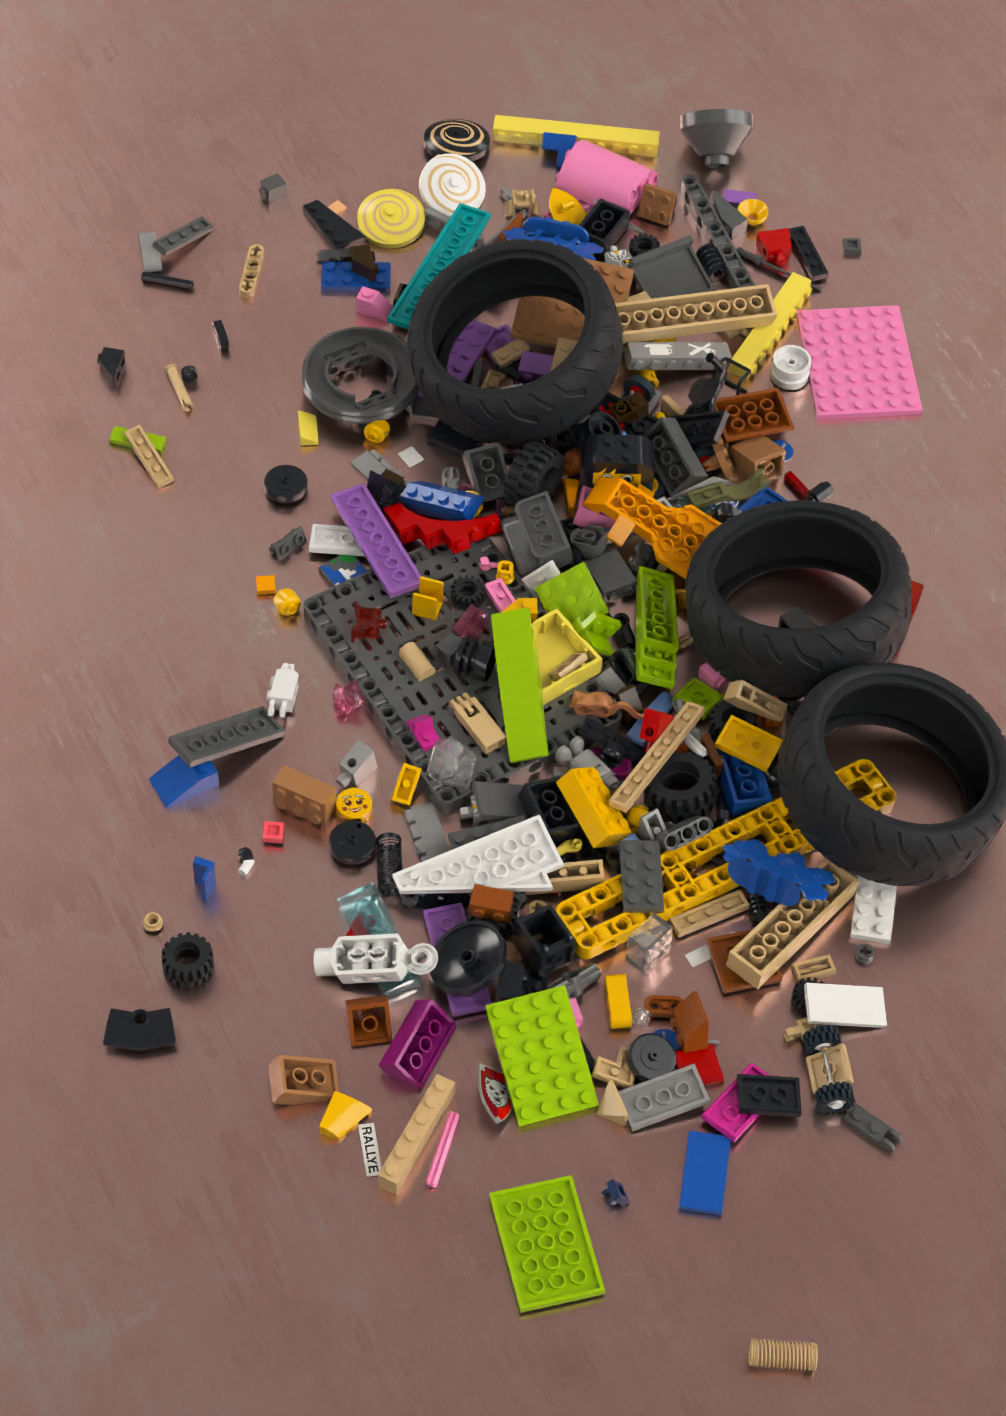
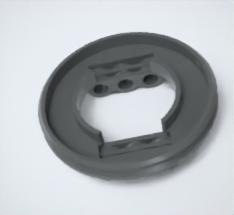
M350 327L332 332L322 337L309 349L302 364V386L311 404L320 412L333 419L355 423L359 427H364L367 423L386 420L401 413L413 402L419 391V386L408 357L407 342L391 332L378 328ZM373 356L383 359L390 365L394 373L390 382V390L356 403L355 394L342 391L330 379V377L336 376L339 372L350 371L355 366L368 364L373 359Z

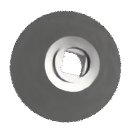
M707 109L688 112L680 116V132L700 158L705 159V166L708 168L729 166V158L734 157L753 130V114L742 110Z

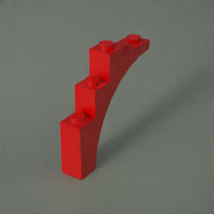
M400 502L383 508L386 520L402 545L420 539L428 550L446 544L451 552L456 554L470 549V543L501 532L499 517L496 513L471 520L442 521L417 515L404 507Z

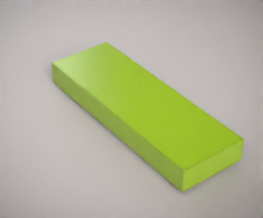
M114 426L109 443L132 448L124 435V432L129 429ZM146 433L158 454H162L167 441L166 437Z

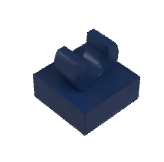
M615 1179L606 1183L608 1189H604L602 1195L607 1197L611 1194V1199L605 1202L606 1205L614 1206L618 1203L624 1206L630 1202L622 1183Z

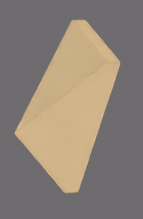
M613 1080L608 1082L596 1115L626 1126L628 1123V1113Z

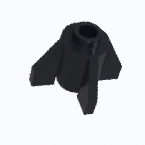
M721 503L715 507L712 518L720 523H724L728 519L742 513V511L729 503Z

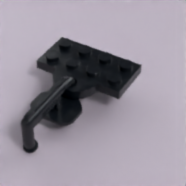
M712 352L707 354L706 361L717 369L715 377L697 380L691 386L688 394L692 404L683 415L669 417L677 420L691 446L718 444L729 416L726 410L716 411L715 408L727 377V369Z

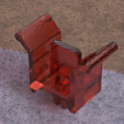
M358 601L354 602V614L357 617L356 626L351 629V642L354 643L358 638L379 639V628L387 629V620H381V608L361 607Z

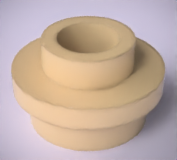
M150 912L143 919V927L149 932H156L163 926V919L158 913Z

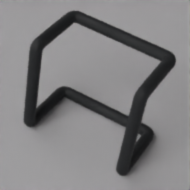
M723 357L720 361L722 364L726 360L747 371L738 381L737 385L725 379V383L737 389L736 395H740V391L744 392L743 394L748 393L747 390L741 387V383L751 373V370L728 357ZM715 367L713 369L712 378L715 377L717 371Z

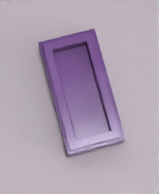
M724 189L723 198L733 207H738L744 200L757 199V193Z

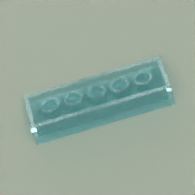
M374 881L337 899L355 936L399 934ZM408 972L402 981L377 982L387 999L404 992L425 987L420 975Z

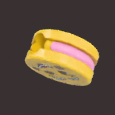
M348 788L342 791L336 799V815L341 822L356 820L366 823L372 815V799L370 795L360 788Z

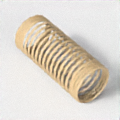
M757 1338L750 1339V1367H758L760 1345V1367H762L763 1346L765 1345L764 1368L767 1365V1346L769 1347L768 1368L771 1365V1346L773 1348L772 1368H774L776 1346V1369L778 1364L781 1369L782 1363L783 1368L786 1369L787 1363V1369L789 1370L791 1362V1369L793 1370L795 1362V1369L797 1370L799 1361V1370H802L803 1359V1370L805 1371L808 1345L807 1370H816L817 1343L811 1342L809 1344L807 1342L805 1344L803 1342L801 1344V1342L797 1343L796 1341L793 1343V1341L785 1342V1340L782 1342L781 1340L773 1341V1339L771 1341L769 1339L767 1341L765 1339L763 1341L759 1339L758 1341ZM779 1346H780V1363H779Z

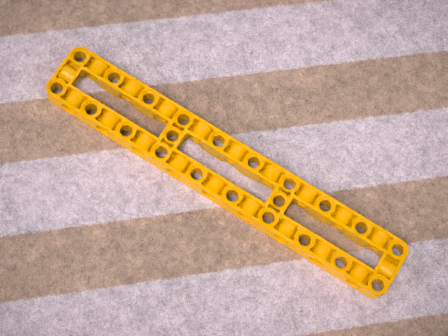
M860 759L835 771L849 791L855 788L864 791L866 796L860 798L863 803L884 815L892 812L896 801V793L870 760ZM780 797L711 830L708 834L676 850H669L661 854L662 883L669 890L663 893V913H622L590 928L585 918L591 915L596 916L622 901L621 874L558 904L556 913L576 940L574 950L576 954L582 959H591L669 921L671 917L696 908L740 886L729 876V862L694 879L687 871L688 866H685L687 863L691 864L692 867H697L712 860L713 856L725 851L722 846L733 844L735 841H746L758 835H763L768 843L764 846H766L769 856L776 857L778 853L789 855L794 852H800L801 855H805L815 850V848L804 838L800 829L792 831L786 822L791 820L788 815L789 810L785 808L783 799ZM731 832H736L738 835H733Z

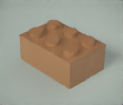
M286 765L282 766L272 782L273 804L280 809L293 812L296 816L307 818L314 824L326 826L336 811V787Z

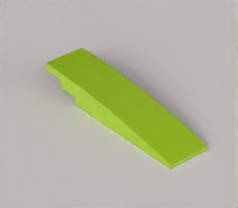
M639 566L636 595V679L673 689L675 685L674 671L677 667L676 653L679 649L674 575Z
M526 607L491 614L497 673L510 762L516 763L547 757L549 753L538 652L535 648L530 610Z

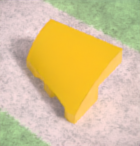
M334 1091L319 1125V1134L340 1140L346 1135L348 1130L354 1129L359 1125L358 1122L366 1115L370 1116L372 1108L352 1097Z

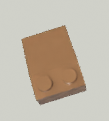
M279 1054L268 1065L273 1104L297 1105L330 1101L334 1091L339 1092L335 1060Z

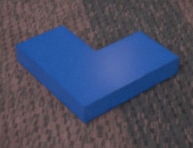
M543 133L542 150L558 152L556 168L562 167L565 161V154L573 148L577 136Z

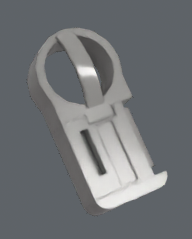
M454 467L445 468L442 472V486L458 489L460 471Z

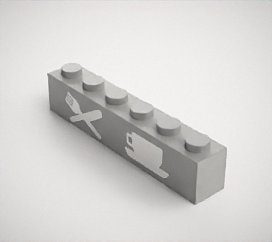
M627 342L623 353L628 370H713L714 366L706 361V356L710 352L714 353L720 361L723 357L732 359L727 342ZM725 360L723 365L728 369L730 362Z

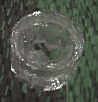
M635 1008L632 1022L638 1026H647L651 1013L644 1008Z

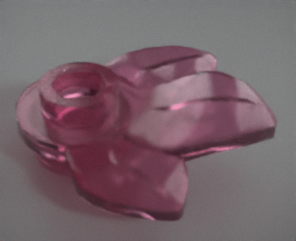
M356 680L351 681L344 688L339 684H336L332 697L335 702L333 707L340 716H346L351 710L359 709L365 701V696L359 694L360 687Z

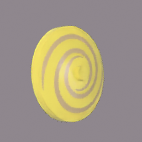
M384 189L369 195L361 203L357 213V222L360 232L366 236V240L382 248H400L412 243L421 235L425 226V214L421 202L414 195L399 189Z

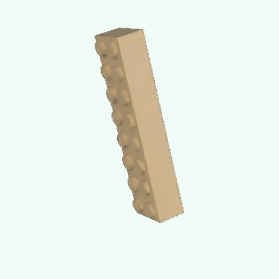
M826 859L818 868L831 872L835 880L834 883L822 884V887L829 893L824 901L819 899L808 900L800 892V899L794 906L779 904L729 952L726 966L758 990L855 895L859 884L858 879Z

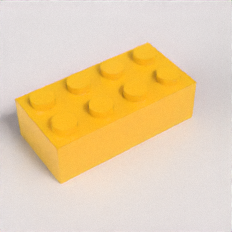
M595 767L570 769L556 781L593 848L615 846L619 840H623L632 833L628 822L624 819L620 810L609 806L610 791L603 783L600 773Z

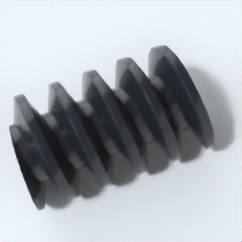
M707 243L702 245L697 250L696 256L710 281L714 282L722 279L726 275V267L713 244Z

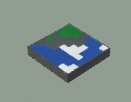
M340 555L319 566V571L332 587L367 572L353 555Z

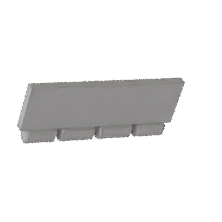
M375 449L370 452L366 451L351 462V465L367 480L370 470L381 475L385 469H388L404 477L386 459H383V456ZM404 477L405 486H407L410 481ZM399 496L398 503L400 502L401 504H403L402 499Z
M433 803L412 806L404 811L412 839L415 841L414 844L420 857V862L450 851Z

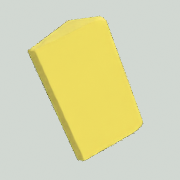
M299 410L300 445H319L316 415Z

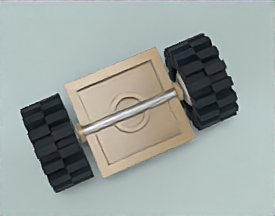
M818 1025L815 1029L812 1027L810 1031H805L802 1038L806 1054L809 1055L806 1057V1062L818 1109L824 1114H832V1112L838 1114L839 1111L845 1112V1109H851L855 1103L852 1085H850L854 1083L846 1046L842 1043L839 1029L836 1026L829 1025L827 1027V1025H823V1027H820Z

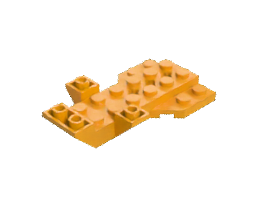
M600 477L583 505L597 514L601 511L616 521L607 534V539L622 547L631 531L652 544L656 560L686 579L688 568L695 552L707 535L722 523L692 504L681 508H668L653 498L655 493L642 484H639L636 488L622 478Z

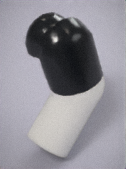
M244 847L238 851V856L243 860V864L238 869V873L242 876H246L255 863L252 850Z

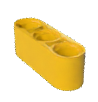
M626 974L605 975L604 984L610 1028H632Z

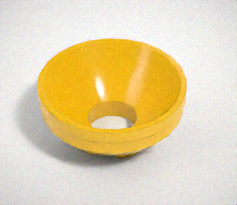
M747 199L738 206V211L746 218L749 216L757 218L756 220L748 219L747 224L749 225L761 224L768 216V207L760 200Z

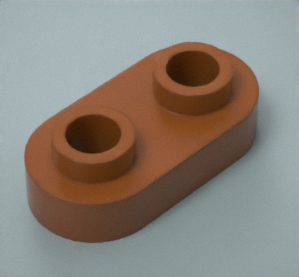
M651 995L645 999L644 1011L651 1017L672 1018L673 1010L671 1008L676 1007L683 999L678 996Z

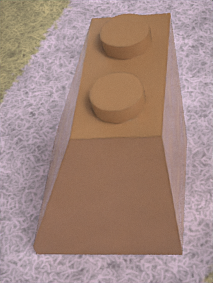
M759 436L735 443L730 447L729 457L745 480L753 474L754 470L760 468L765 470V473L762 474L764 479L769 478L771 480L782 475L786 451L767 437Z

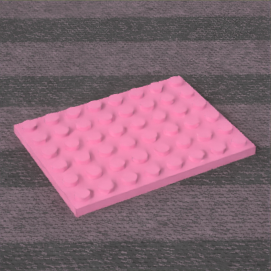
M899 305L797 310L796 318L802 348L808 351L811 356L809 383L817 420L922 415L923 409Z

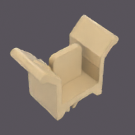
M512 189V199L505 202L506 217L513 216L515 208L529 209V207H531L532 214L539 217V201L536 200L534 189L529 191H516Z

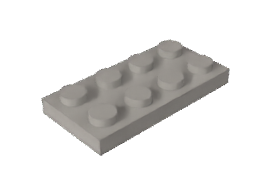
M695 1064L618 1091L628 1113V1123L632 1132L710 1103V1098Z

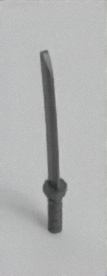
M740 247L736 249L739 255L755 262L757 266H760L762 263L787 276L791 275V273L764 261L761 255L757 256ZM811 283V287L822 290L821 287Z

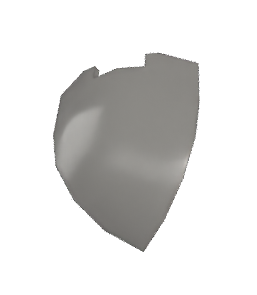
M610 664L602 669L603 672L596 676L597 680L608 692L616 694L621 688L627 687Z

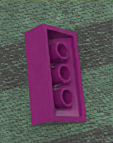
M432 999L415 1000L378 1066L391 1079L416 1090H421L457 1024Z

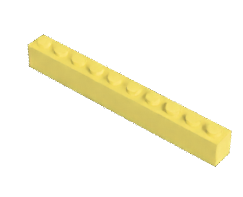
M495 115L492 141L542 146L543 133L548 132L576 135V141L584 139L614 153L657 157L660 131Z

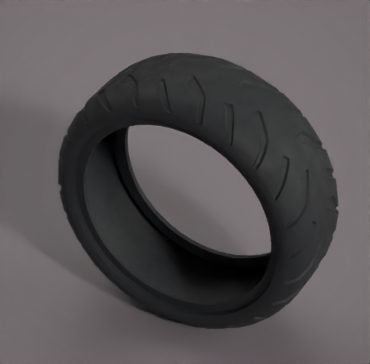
M510 239L508 242L504 240L472 250L460 256L459 259H456L438 273L425 288L411 316L407 337L411 369L426 402L436 416L446 425H450L451 429L468 438L473 437L476 441L488 444L500 443V445L539 442L568 430L587 417L610 390L619 371L623 349V331L614 299L601 274L593 269L594 266L579 254H574L573 250L559 244L555 245L552 242L536 239L531 241L528 239ZM521 297H549L566 302L585 315L582 333L570 354L552 371L532 382L511 388L489 389L466 384L447 372L449 356L460 333L478 315L499 303Z
M794 500L751 508L728 519L710 532L691 560L686 577V608L690 634L693 636V641L701 656L705 657V661L729 681L743 680L771 696L805 698L818 683L840 670L864 663H888L897 654L904 643L911 619L912 584L905 554L901 552L902 548L896 539L890 536V533L877 521H872L869 516L857 510H851L848 507L820 501ZM791 568H813L838 573L854 580L872 595L870 600L859 610L839 621L803 629L777 628L763 625L741 616L725 603L729 596L746 582L766 573Z
M890 662L859 664L840 670L826 677L811 689L797 708L785 732V738L781 743L778 756L777 780L780 783L779 789L784 806L789 810L788 815L795 827L800 829L801 834L817 852H821L826 859L839 868H844V870L867 880L891 886H925L953 878L969 868L985 853L1006 820L1005 736L1001 734V729L989 712H985L984 707L971 694H967L965 690L944 677L925 669ZM877 725L901 731L918 739L934 750L955 774L965 800V815L943 823L918 824L898 820L874 810L851 793L834 772L826 753L824 737L835 730L848 726Z

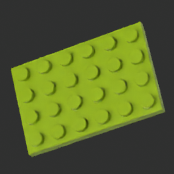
M565 985L485 1006L518 1127L599 1106Z
M572 1175L489 1193L491 1207L520 1313L605 1294V1288Z

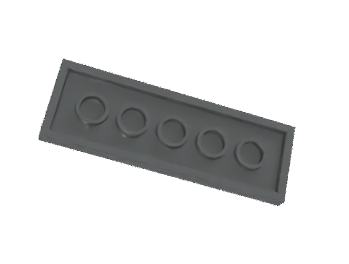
M262 706L169 736L168 743L189 767H193L283 737L285 730L274 717L268 716V711Z

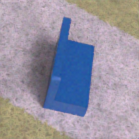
M196 856L193 861L195 884L201 886L203 901L207 902L216 885L215 864L212 861Z

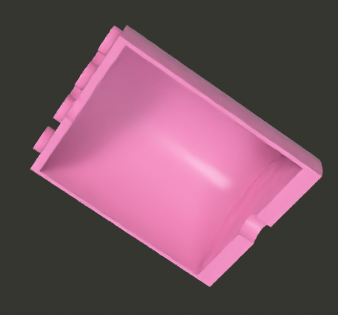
M583 139L576 141L573 148L566 152L565 161L560 172L555 176V188L563 190L595 206L593 200L599 201L601 198L630 211L631 214L640 203L644 184L649 183L656 186L658 184V174L651 168Z

